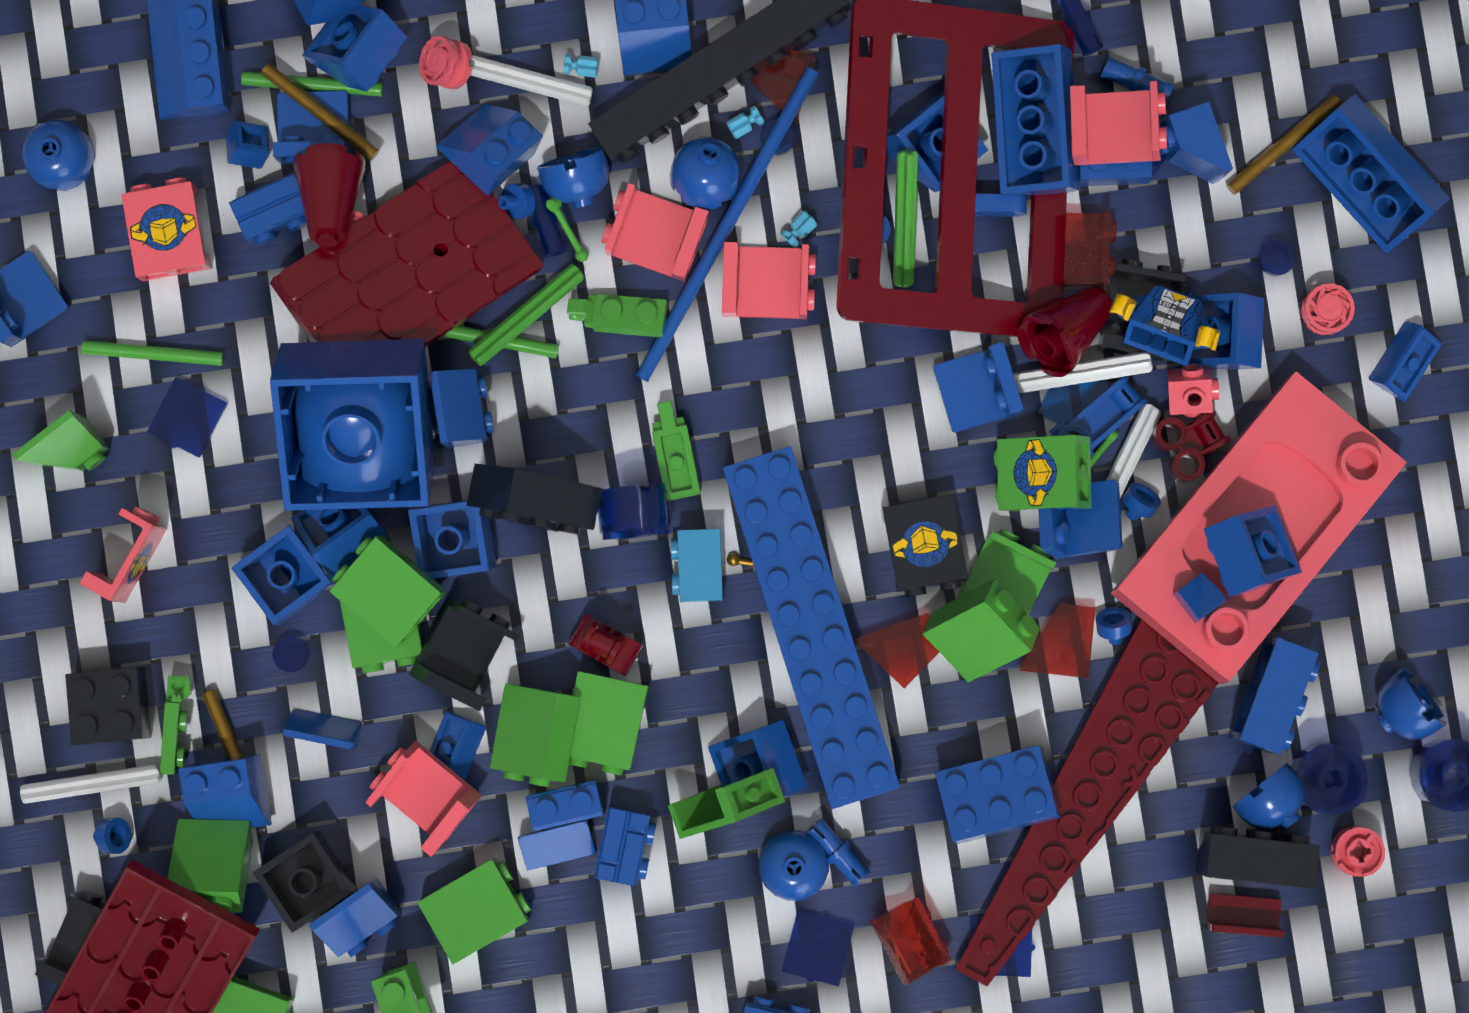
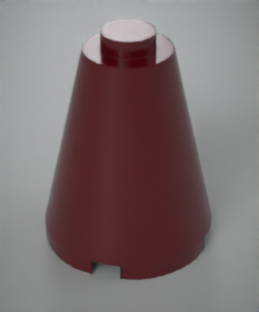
M333 143L314 144L306 147V153L300 156L298 152L294 156L293 166L309 237L317 245L331 248L342 242L346 237L365 172V159L357 151L356 156L347 153V146Z
M1089 287L1028 314L1022 320L1023 322L1017 330L1018 341L1025 355L1030 361L1036 358L1043 365L1039 369L1053 377L1066 376L1076 367L1112 314L1109 312L1112 306L1109 294L1097 287Z

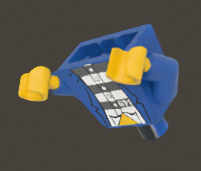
M1182 283L1174 284L1171 290L1162 286H1154L1148 295L1142 294L1134 299L1123 294H1117L1109 311L1117 313L1120 318L1126 321L1130 320L1123 343L1184 366H1188L1194 346L1206 349L1211 348V350L1215 351L1220 336V331L1210 327L1207 318L1201 315L1203 304L1200 300L1192 298L1191 289Z

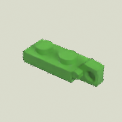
M597 294L588 295V300L569 299L567 314L569 320L584 321L585 327L593 328L594 332L662 338L664 336L668 303L665 299Z
M671 401L657 403L660 422L652 423V435L665 500L671 501L701 495L688 429L684 423V418H674Z
M168 676L160 761L161 774L175 775L177 774L178 767H184L185 746H179L180 732L187 731L188 711L182 710V703L192 695L191 677Z

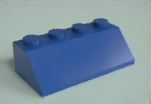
M147 0L160 120L231 112L218 0Z
M1061 44L991 53L1000 194L1048 195L1081 191L1079 165L1074 166L1072 157L1070 86L1074 85L1071 50Z
M1356 94L1352 95L1292 149L1386 254L1434 215L1450 199Z

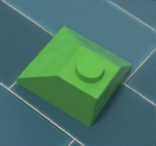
M68 410L12 455L17 461L31 465L79 471L87 468L88 471H91L106 459L104 454L110 448L85 416Z

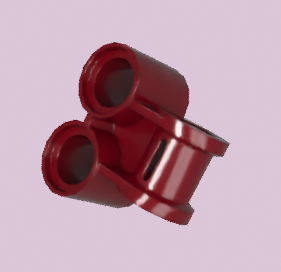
M1214 410L1213 413H1207L1187 425L1182 420L1173 417L1163 419L1155 425L1151 434L1154 446L1161 451H1174L1175 453L1169 461V471L1175 480L1189 482L1197 479L1205 470L1204 456L1231 441L1229 436L1224 435L1214 418L1216 416ZM1169 425L1176 429L1178 438L1174 444H1168L1162 439L1161 429L1163 426ZM1182 456H1188L1193 459L1195 463L1193 474L1186 475L1180 471L1178 464Z
M586 613L582 616L567 643L624 676H627L643 647L637 641Z

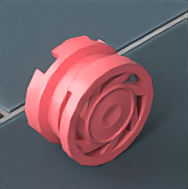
M443 36L432 37L427 41L420 55L419 70L421 77L430 85H440L451 90L459 89L466 83L472 71V67H469V59L473 58L471 49L466 43L459 40H451Z
M1330 283L1322 284L1310 291L1302 301L1300 312L1301 318H1303L1306 327L1310 331L1322 336L1333 335L1347 327L1351 322L1355 306L1351 294L1345 288Z
M1349 826L1335 834L1330 845V855L1333 863L1340 871L1351 876L1366 877L1374 874L1381 867L1385 859V847L1382 839L1376 832L1361 826Z

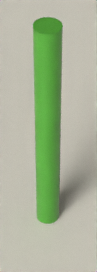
M242 72V85L278 88L259 72ZM285 75L306 91H346L348 94L382 97L383 83L377 82L366 92L346 87L332 78Z
M458 325L442 337L478 343L490 331ZM516 337L504 349L557 359L559 345Z
M83 340L81 346L82 354L216 366H223L224 352L89 340Z

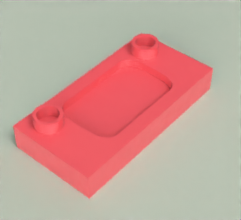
M1295 371L1275 391L1115 586L1111 594L1219 684L1230 682L1407 462ZM1276 505L1302 573L1250 592L1229 597L1227 589L1221 582L1219 568L1214 555L1208 548L1207 537L1203 529L1238 514ZM1201 573H1204L1224 594L1227 600L1194 623L1173 594Z

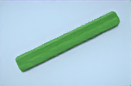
M909 149L899 151L896 157L893 283L899 287H909L914 283L918 154L915 150Z
M570 264L470 348L469 355L479 366L484 365L581 283L584 277L580 269L574 264Z

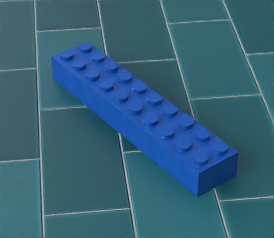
M791 446L723 467L831 809L900 788Z

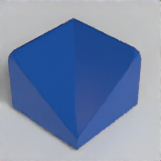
M233 120L226 134L227 163L261 169L269 156L267 126Z
M1201 573L1173 594L1194 623L1227 600L1224 594L1204 573Z

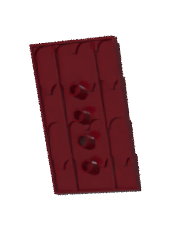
M449 161L417 181L409 189L378 207L373 213L348 227L345 239L335 247L325 248L320 246L283 269L280 274L272 278L270 285L310 342L425 339V347H427L538 273L544 265L536 253L532 251L533 249L516 225L512 223L513 221L506 211L499 207L496 197L492 193L488 196L484 194L464 173Z
M131 859L45 1013H212L260 928L247 921H242V918L216 904H211L207 899L182 886H178L177 883L151 869H146V866Z

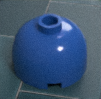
M47 120L37 124L28 132L22 144V160L27 173L36 183L45 188L57 191H67L76 188L89 177L92 171L91 167L93 165V158L95 159V150L90 137L79 126L66 120Z
M698 137L690 140L677 151L672 162L669 174L671 188L673 191L676 189L682 196V201L687 205L701 209L721 207L722 202L727 201L729 198L731 200L736 195L741 179L740 161L733 149L720 139Z
M603 147L577 151L575 155L568 157L563 155L538 165V176L545 192L550 197L561 201V203L572 202L574 208L594 203L593 196L604 189L609 178V165Z
M1404 667L1391 675L1382 684L1377 699L1381 714L1377 716V719L1389 734L1395 731L1405 739H1423L1436 733L1447 724L1445 721L1439 720L1444 715L1427 688L1422 683L1414 685L1409 680L1414 674Z
M1286 763L1232 807L1247 824L1258 830L1269 831L1280 825L1285 831L1301 818L1296 811L1304 803L1305 791L1303 783L1292 767Z
M784 830L772 836L763 846L759 857V875L764 886L774 896L786 901H802L815 895L825 884L829 873L828 856L823 847L812 836L807 835L806 832L801 830ZM797 861L795 865L790 864L789 862ZM800 866V872L796 873V868ZM787 867L792 868L793 872L789 873Z

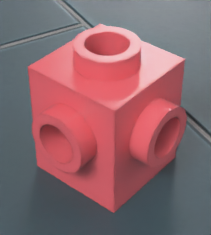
M1192 363L1188 364V366H1182V368L1167 369L1170 415L1184 414L1186 417L1196 418L1205 415V413H1213L1212 400H1219L1218 378L1211 379L1210 366L1203 367L1201 364Z

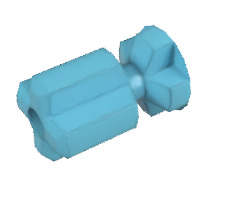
M565 54L563 74L569 75L571 70L575 69L578 76L595 78L598 71V58L579 55L578 59L574 61L571 54Z
M754 105L750 108L749 116L742 112L728 120L727 126L733 137L738 139L752 130V123L755 122L760 126L764 124V120Z
M801 211L790 223L793 230L791 232L783 230L780 234L791 246L796 248L799 245L797 237L805 238L817 226V222L806 211Z

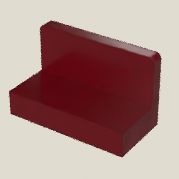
M1208 892L1205 928L1212 932L1283 938L1284 930L1279 928L1282 899Z

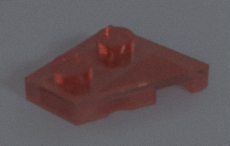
M790 49L787 51L788 57L778 65L770 67L767 64L758 70V77L750 82V84L754 85L765 98L782 111L806 67L814 69L815 56ZM802 105L792 122H798Z
M1059 604L1047 625L1036 639L1032 651L1027 654L1020 664L1019 671L1089 678L1096 607Z
M929 613L866 634L855 640L903 689L939 653L922 634L930 617Z

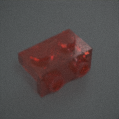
M1103 211L1102 214H1065L1063 285L1106 286L1108 277L1114 278L1115 256H1109L1110 242H1116L1117 221H1111V212Z
M919 898L904 901L870 921L903 985L910 984L936 967L951 962L947 943L942 936L938 935L931 922L932 917L929 909L925 904L921 903Z

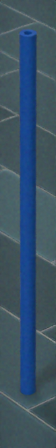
M806 67L665 322L664 336L655 339L636 376L648 382L723 248L724 242L728 239L819 75L812 68Z

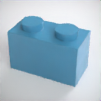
M677 530L678 538H671V559L678 560L679 574H672L673 595H679L680 603L723 601L721 530Z

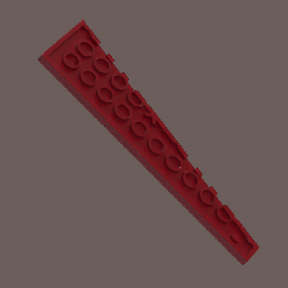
M1141 618L1053 782L1061 818L1030 825L955 966V970L985 986H988L1016 950L1021 940L1033 928L1035 922L1047 906L1056 898L1057 893L1067 880L1072 877L1083 859L1095 847L1150 775L1152 769L1164 757L1169 747L1190 723L1189 721L1218 685L1215 679Z

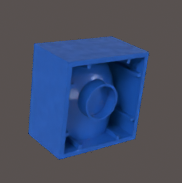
M425 339L281 343L270 377V388L284 511L429 506L435 473V456Z

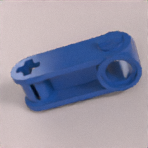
M1128 376L1120 377L1072 419L1067 421L1064 418L1049 433L1052 436L1072 433L1090 437V453L1092 456L1095 454L1092 451L1093 448L1141 409L1149 400L1146 397H1141L1128 382Z

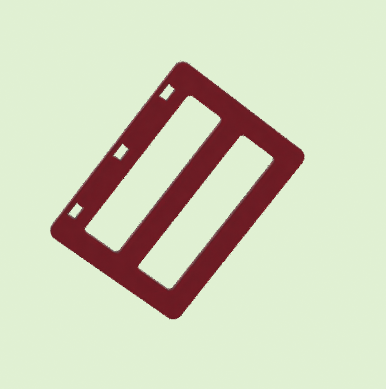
M913 0L853 1L850 22L836 303L837 312L842 319L853 322L1018 337V327L1028 314L1062 300L1067 193L1031 195L1027 298L1025 302L976 298L971 293L983 47L1017 50L1061 44L1071 50L1073 70L1074 31L1068 23ZM893 34L942 40L946 44L936 276L933 293L887 289L880 285L890 57ZM860 36L870 38L869 57H859ZM855 147L864 148L863 168H854ZM849 258L859 259L858 279H848Z

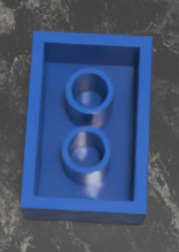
M1279 637L1266 638L1229 738L1267 753L1281 755L1283 749L1288 750L1295 735V730L1291 729L1296 715H1302L1307 703L1308 696L1303 695L1308 681L1314 682L1319 672L1320 662L1316 661L1319 653Z
M1040 745L935 772L953 843L960 844L1061 818L1044 750Z

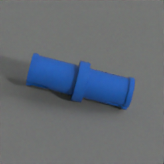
M1109 57L1101 75V78H1106L1129 88V91L1150 90V81H1157L1158 93L1165 92L1166 103L1175 85L1146 73V68L1140 66L1139 69L1114 60L1112 57Z
M824 818L819 819L816 822V827L823 835L813 825L806 831V834L812 836L823 847L828 856L829 864L834 863L851 882L850 884L856 886L860 883V877L852 869L862 879L870 873V870L849 849L851 845L848 841H842L825 822Z

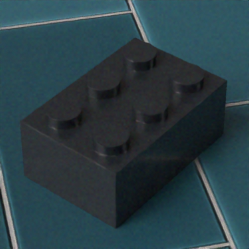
M474 463L466 506L479 508V516L499 520L504 519L511 523L526 526L532 525L548 531H560L579 535L580 529L594 530L602 488L517 468Z
M1211 824L1210 831L1200 830L1196 873L1209 878L1316 889L1320 845L1310 843V836H1304L1303 834L1282 832L1281 839L1274 838V832L1246 828V835L1238 834V828Z

